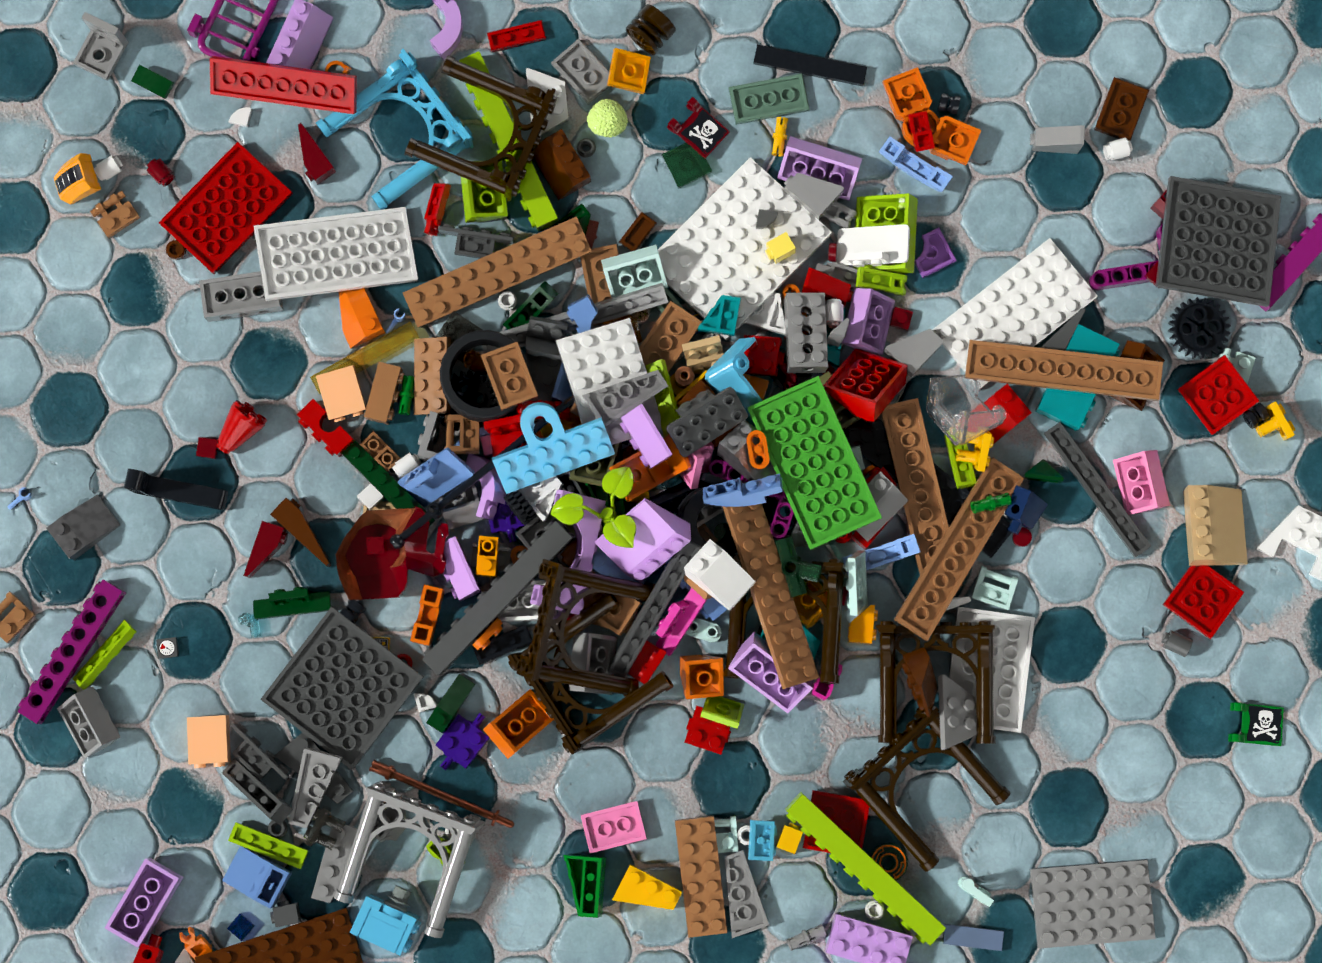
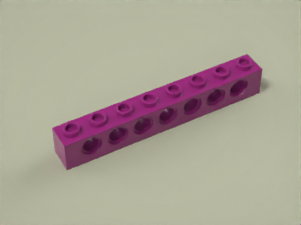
M103 579L95 585L93 589L94 594L84 602V609L80 615H76L73 619V626L70 631H66L62 636L61 640L63 642L59 648L56 647L51 654L52 659L42 667L40 671L41 676L31 684L28 696L20 701L18 705L20 708L17 712L34 723L42 724L126 595L125 591L109 581ZM105 596L107 602L101 607L99 599ZM91 613L96 615V620L93 623L88 621V616ZM81 629H83L85 631V637L80 640L78 638V632ZM69 646H73L75 649L72 656L67 654ZM62 662L64 669L59 673L56 666ZM48 679L53 681V686L50 689L46 687ZM38 695L42 697V703L39 706L35 703V698Z

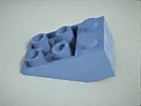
M240 846L222 881L271 909L275 907L292 871Z

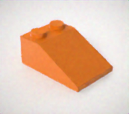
M530 689L483 730L506 758L509 759L551 723L554 718L548 716L545 711L546 706L536 698L535 693Z

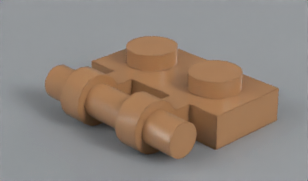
M122 190L117 194L113 193L108 200L102 204L98 203L90 211L94 217L101 213L103 218L97 222L108 238L141 218L130 201L124 204L121 203L120 200L126 197ZM115 204L117 209L108 214L106 209Z

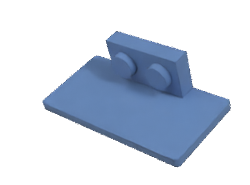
M447 447L400 478L398 484L423 507H426L472 477L474 471Z

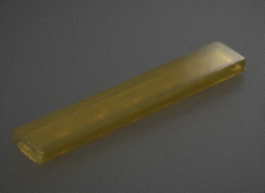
M408 322L310 378L319 394H321L316 379L317 375L351 365L355 366L356 373L358 374L414 342V339H419V336L411 322Z

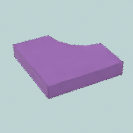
M939 227L922 235L924 243L923 252L915 260V266L922 278L957 261Z

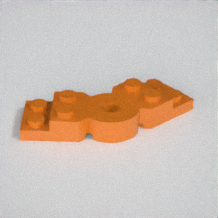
M918 67L883 80L882 83L888 95L889 104L897 120L903 122L902 135L904 139L914 146L907 115L927 111L935 148L929 149L930 153L966 166L981 130L949 116L938 118L933 111L929 110L932 100Z

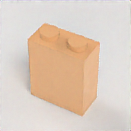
M354 365L316 376L329 420L334 419V422L344 420L345 415L352 414L353 417L364 414L363 410H366V403Z
M229 715L187 717L188 764H194V768H206V764L214 763V767L226 766L225 762H231Z

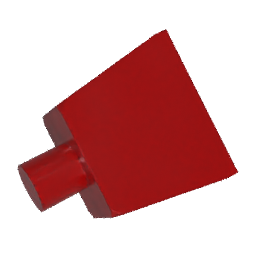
M151 934L148 944L141 943L133 963H160L164 951L159 949L162 937ZM152 952V957L147 959L148 953Z

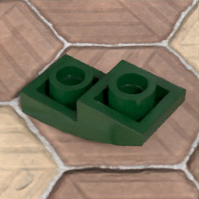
M140 64L131 82L164 99L167 98L174 85V82Z

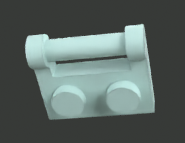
M981 565L971 599L1008 611L1018 578L1014 576L1011 578L996 573ZM984 577L1008 584L1009 588L1007 590L983 582Z
M730 816V819L714 820L715 827H731V832L716 833L718 853L738 852L736 816Z
M961 877L958 879V886L984 905L991 906L994 900L990 898L992 895L990 892L980 886L977 889L974 886L973 880Z

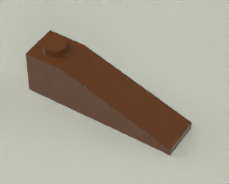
M285 498L270 515L322 563L330 567L331 563L305 515L299 509L301 505L293 498L291 500Z

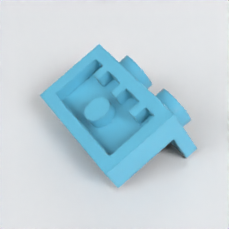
M750 820L748 860L773 861V857L776 855L774 837L777 835V826L775 821Z

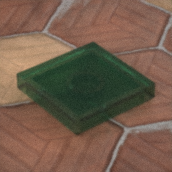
M687 143L662 154V158L678 189L712 173L707 160Z

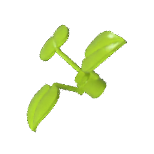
M626 466L613 469L605 474L602 480V487L606 493L611 494V507L604 508L601 513L583 506L581 495L570 493L557 500L551 510V515L563 524L574 525L583 518V509L603 520L605 523L603 534L610 543L619 547L633 548L636 524L630 516H618L614 504V496L623 499L632 491L634 477L631 469Z

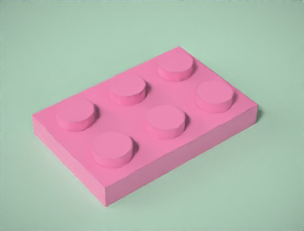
M638 801L580 815L590 853L647 839Z

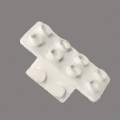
M903 224L839 229L836 263L854 267L906 263L909 260L910 227Z

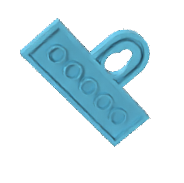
M536 402L527 406L520 417L521 430L528 445L492 458V462L506 494L614 455L615 450L602 417L565 431L555 408L547 403ZM538 416L544 417L553 428L551 435L547 438H539L534 433V419Z

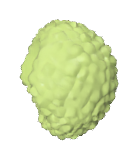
M601 99V101L595 103L587 116L588 127L591 131L603 137L612 138L626 130L628 123L625 109L617 101L611 99Z

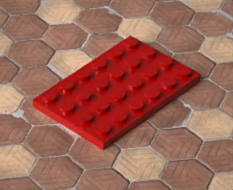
M237 142L160 220L159 224L212 274H215L254 234V226L263 225L293 193Z

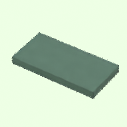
M802 73L728 88L736 125L810 110Z

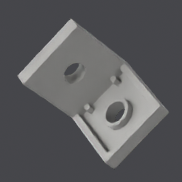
M84 12L81 19L88 26L90 32L73 64L108 81L129 42L119 28ZM97 52H104L102 59L96 60L94 58Z
M430 411L429 416L426 415L423 423L425 431L424 434H420L418 439L420 447L417 456L425 462L438 454L432 452L441 417L438 413Z

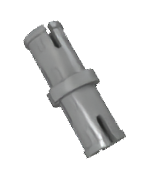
M820 924L807 931L802 930V933L788 938L786 941L790 950L793 951L806 944L810 945L811 942L827 936L823 925Z

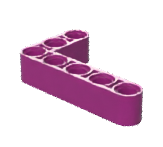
M1163 224L1156 231L1159 252ZM1157 261L1098 270L1090 277L1089 285L1094 290H1104L1148 283L1150 281L1144 276ZM1132 271H1138L1140 273V278H1135L1132 274ZM1114 274H1120L1122 281L1115 280ZM1095 277H1101L1103 284L1096 283Z
M714 460L709 465L710 474L727 481L733 480L730 474L733 471H737L722 460ZM721 465L723 467L722 473L715 474L712 471L713 466ZM743 475L740 478L742 483L749 481ZM784 490L783 492L769 495V497L779 500L770 528L773 538L778 540L783 539L787 535L794 514ZM782 507H787L791 513L789 516L783 517L779 510ZM781 525L784 528V533L776 535L773 531L775 526Z

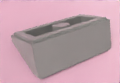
M848 318L831 331L827 338V344L840 346L846 336L850 321Z

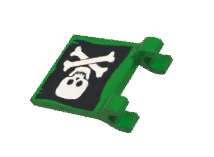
M1230 703V711L1242 712L1241 734H1228V742L1271 746L1282 745L1284 708Z

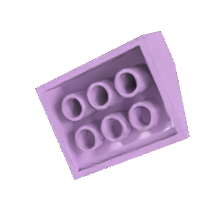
M644 498L626 514L636 524L633 548L616 546L610 543L604 534L595 541V544L626 575L641 583L691 541L690 523Z

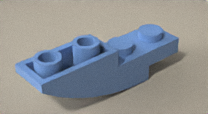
M779 473L742 483L741 479L737 478L703 488V501L705 504L724 507H741L766 503V496L783 492L782 478Z

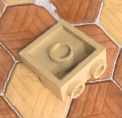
M719 335L682 344L687 367L691 368L694 374H701L708 370L724 354Z

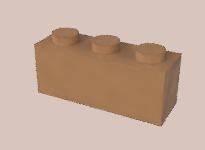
M378 362L364 414L367 420L387 425L390 420H393L395 414L393 409L394 402H398L400 393L398 387L399 384L403 383L405 373H402L403 369L401 367Z

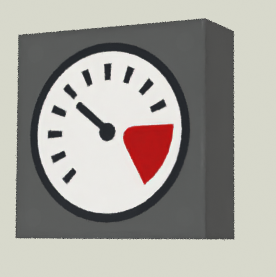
M177 637L156 640L158 659L179 657Z

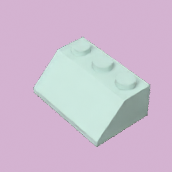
M657 245L601 260L611 298L659 283H663L664 288L668 287Z

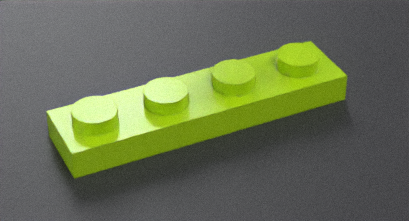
M660 359L646 365L647 373L659 370L668 384V387L654 395L661 417L663 436L666 437L669 435L666 429L667 426L680 417L676 412L678 408L666 362Z
M123 620L73 677V680L80 688L85 690L88 686L92 685L95 678L106 669L109 662L133 638L137 631L130 623Z
M235 822L228 839L232 843L302 869L309 852L307 849Z

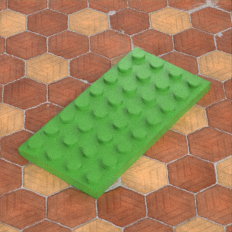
M819 376L747 407L756 429L763 432L766 436L770 461L776 474L780 473L783 490L810 550L882 519Z

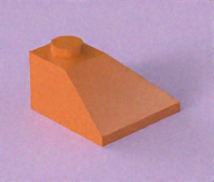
M706 655L680 656V677L685 699L724 696L722 657Z

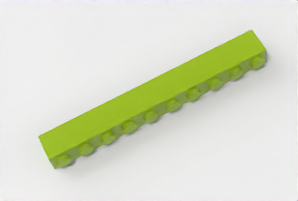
M479 51L459 60V62L490 74ZM465 84L469 94L473 93L476 100H473L477 111H482L484 115L481 117L485 128L489 126L492 132L489 134L493 144L497 143L499 147L497 154H499L507 146L513 133V122L503 100L494 94L470 84ZM521 149L511 154L517 163L523 151ZM504 159L507 164V166L504 167L505 171L509 172L511 170L512 163L511 161ZM531 162V164H526L525 169L527 173L524 180H521L518 194L520 193L523 200L520 202L524 211H529L530 217H528L532 228L536 227L539 232L556 224L558 217Z
M802 792L785 808L788 812L786 816L794 824L798 822L802 825L800 830L808 837L812 835L817 839L814 843L822 850L826 848L831 853L829 857L837 864L841 862L845 866L843 870L851 877L855 875L859 879L858 884L863 889L867 890L869 888L874 893L872 897L878 903L884 902L888 906L886 910L893 917L898 915L902 919L901 924L908 931L912 928L917 933L915 937L922 944L927 942L931 946L944 932L946 927Z

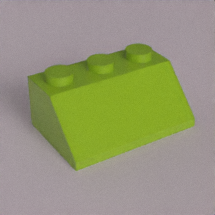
M502 161L498 162L500 171H503ZM492 165L490 167L482 169L492 172L494 166ZM461 177L466 223L486 222L508 216L507 202L504 194Z

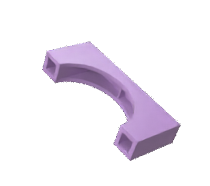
M557 490L554 504L562 496L573 492ZM581 495L583 506H587L598 513H601L606 508V501ZM583 509V518L578 523L572 525L576 534L577 547L575 558L570 568L591 572L593 569V555L598 547L595 541L602 531V519ZM534 584L530 604L541 605L543 598L542 590L545 585ZM573 585V586L575 587L577 593H578L579 591H581V590L587 588V587H582V586ZM568 588L563 589L560 596V602L565 604L571 599ZM583 598L573 607L570 613L580 614L584 607ZM556 606V608H555V610H559V611H562V610H563L562 608H559V607H557V606Z

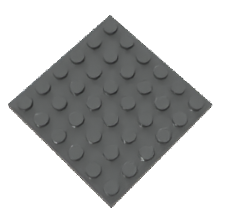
M1170 176L1167 185L1156 287L1258 306H1269L1281 196Z
M331 607L260 700L327 752L343 757L341 762L349 769L354 770L424 677L364 630L344 617L338 610Z

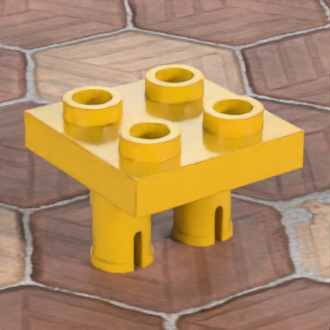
M1275 401L1265 407L1271 418L1255 428L1260 438L1275 430L1280 433L1284 441L1295 435L1293 432L1295 427L1290 420H1286L1284 416L1286 412L1281 403L1277 404Z
M978 426L977 433L961 430L959 442L975 445L973 451L957 449L956 461L970 462L977 471L985 472V468L990 463L988 452L989 448L993 447L994 437H992V434L986 427Z

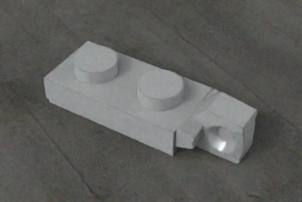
M835 262L827 263V266L817 263L816 270L851 284L850 289L861 288L856 287L857 269Z

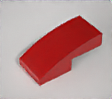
M927 111L908 114L907 117L915 151L935 148Z

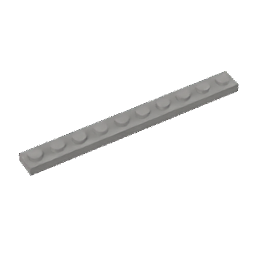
M663 283L594 303L598 313L592 320V325L668 303ZM567 312L545 318L567 322L566 333L576 331L578 327L575 320H570ZM528 324L500 333L510 337L514 342H518L520 347L526 346ZM482 345L485 353L499 348L491 345Z

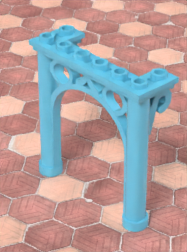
M404 49L400 50V60L393 62L387 68L385 75L357 94V112L355 114L333 112L323 120L321 118L316 122L320 131L328 138L374 103L393 99L409 104L420 113L428 128L429 145L434 146V142L443 146L439 149L455 156L465 148L468 149L470 147L472 149L474 147L472 142L474 138L470 129L466 125L463 127L462 122L457 116H452L450 106L446 101L442 103L439 99L441 95L435 87L431 88L428 84L429 79L423 72L419 73L416 69L418 65L411 52L406 53ZM407 83L414 85L416 88V94L412 97L405 96L402 93V87ZM398 84V93H386ZM421 90L429 99V103H422L418 100ZM436 109L444 120H437L431 124L434 121L432 114ZM437 126L446 127L449 131L448 137L445 139L435 137V128ZM419 160L371 197L380 210L387 209L390 203L439 167Z

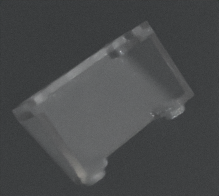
M965 375L930 378L926 403L927 413L955 446L964 445L1001 425L1006 419V410L1001 405H995L990 410L978 397V392L981 389L979 381L965 379Z

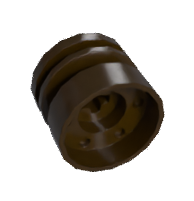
M646 4L638 13L640 20L633 19L632 24L626 27V32L640 48L649 54L655 55L658 52V48L663 46L661 39L668 40L675 33L676 28L670 19L659 9Z

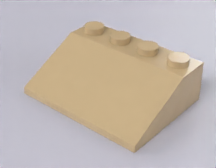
M1188 485L1183 491L1189 566L1247 565L1241 489L1212 485Z

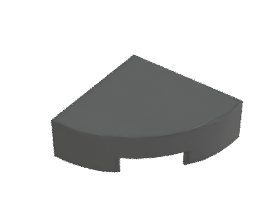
M759 209L756 229H764L776 220L778 212Z

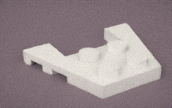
M1298 505L1259 544L1256 550L1273 557L1281 540L1316 556L1309 575L1322 581V516Z

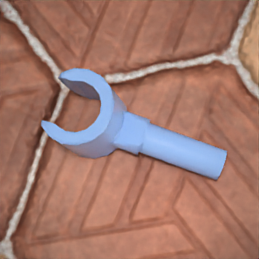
M399 308L394 311V319L385 331L387 334H390L398 322H403L405 319V313L402 317L396 316L399 313Z
M26 487L21 488L19 496L7 506L9 510L22 500L26 501L31 498V493L27 496H22V493L27 490Z

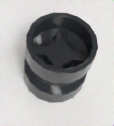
M942 93L938 111H949L951 114L957 115L961 97L956 95L951 97L946 93Z
M1261 403L1253 406L1252 410L1242 413L1245 422L1252 429L1257 427L1259 422H1265L1270 418L1268 411Z
M353 599L348 601V605L340 613L355 624L358 621V616L364 613L367 608Z

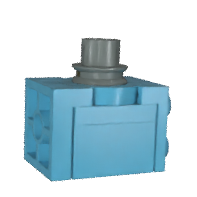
M395 885L392 895H387V900L372 894L367 895L350 933L399 956L404 952L407 953L413 943L411 937L418 932L422 923L419 921L421 916L407 911V907L410 906L407 902L412 892Z

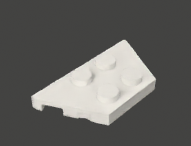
M526 68L528 87L540 88L545 93L548 89H556V105L552 115L548 113L546 119L549 122L545 131L541 130L539 134L541 136L555 129L557 125H561L569 120L565 81Z
M774 292L744 324L785 335V321L780 293Z
M557 476L519 489V491L540 519L545 522L553 507L556 491L561 490L563 484Z

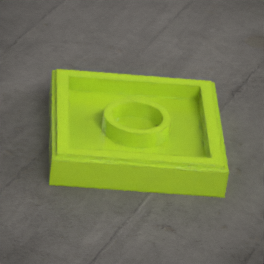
M722 696L707 697L700 717L738 729L745 704Z

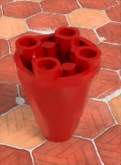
M236 400L231 405L216 446L226 454L233 452L265 426L267 419L261 414H256L251 404L247 402L242 404Z

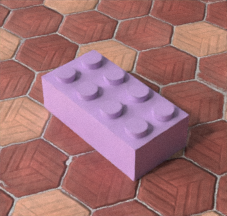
M146 858L106 924L105 929L139 948L141 943H146L184 877L152 858Z
M835 913L825 952L859 963H906L913 936Z

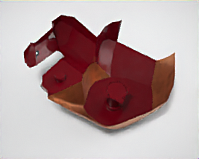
M419 507L366 511L344 537L336 553L338 575L348 599L400 598L408 585V570L432 577L444 573L446 567L444 547L445 539L449 536L448 525L441 523L438 527L435 552L432 554L426 550L429 521L408 537L402 548L395 549L390 543L392 535L401 534L421 518L425 512Z

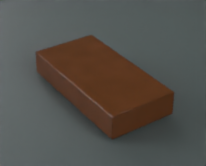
M641 212L619 243L630 251L638 250L657 225V222Z

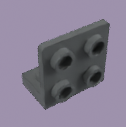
M530 316L526 332V353L535 357L545 356L552 360L561 359L556 340L565 338L568 323Z

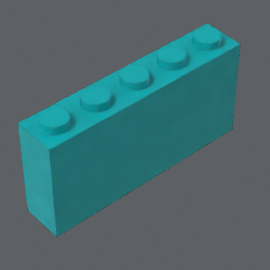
M1078 324L1065 351L1118 357L1120 353L1118 347L1120 344ZM1046 388L1035 412L1058 423L1061 422L1062 425L1074 431H1078L1080 427L1084 428L1088 418L1085 416L1088 410L1092 411L1094 408L1096 394Z

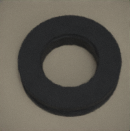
M704 487L689 493L679 505L676 514L677 517L690 523L691 541L699 544L701 548L707 543L701 537L697 528L698 515L702 508L707 505L703 501ZM728 525L724 537L715 543L732 556L737 553V549Z

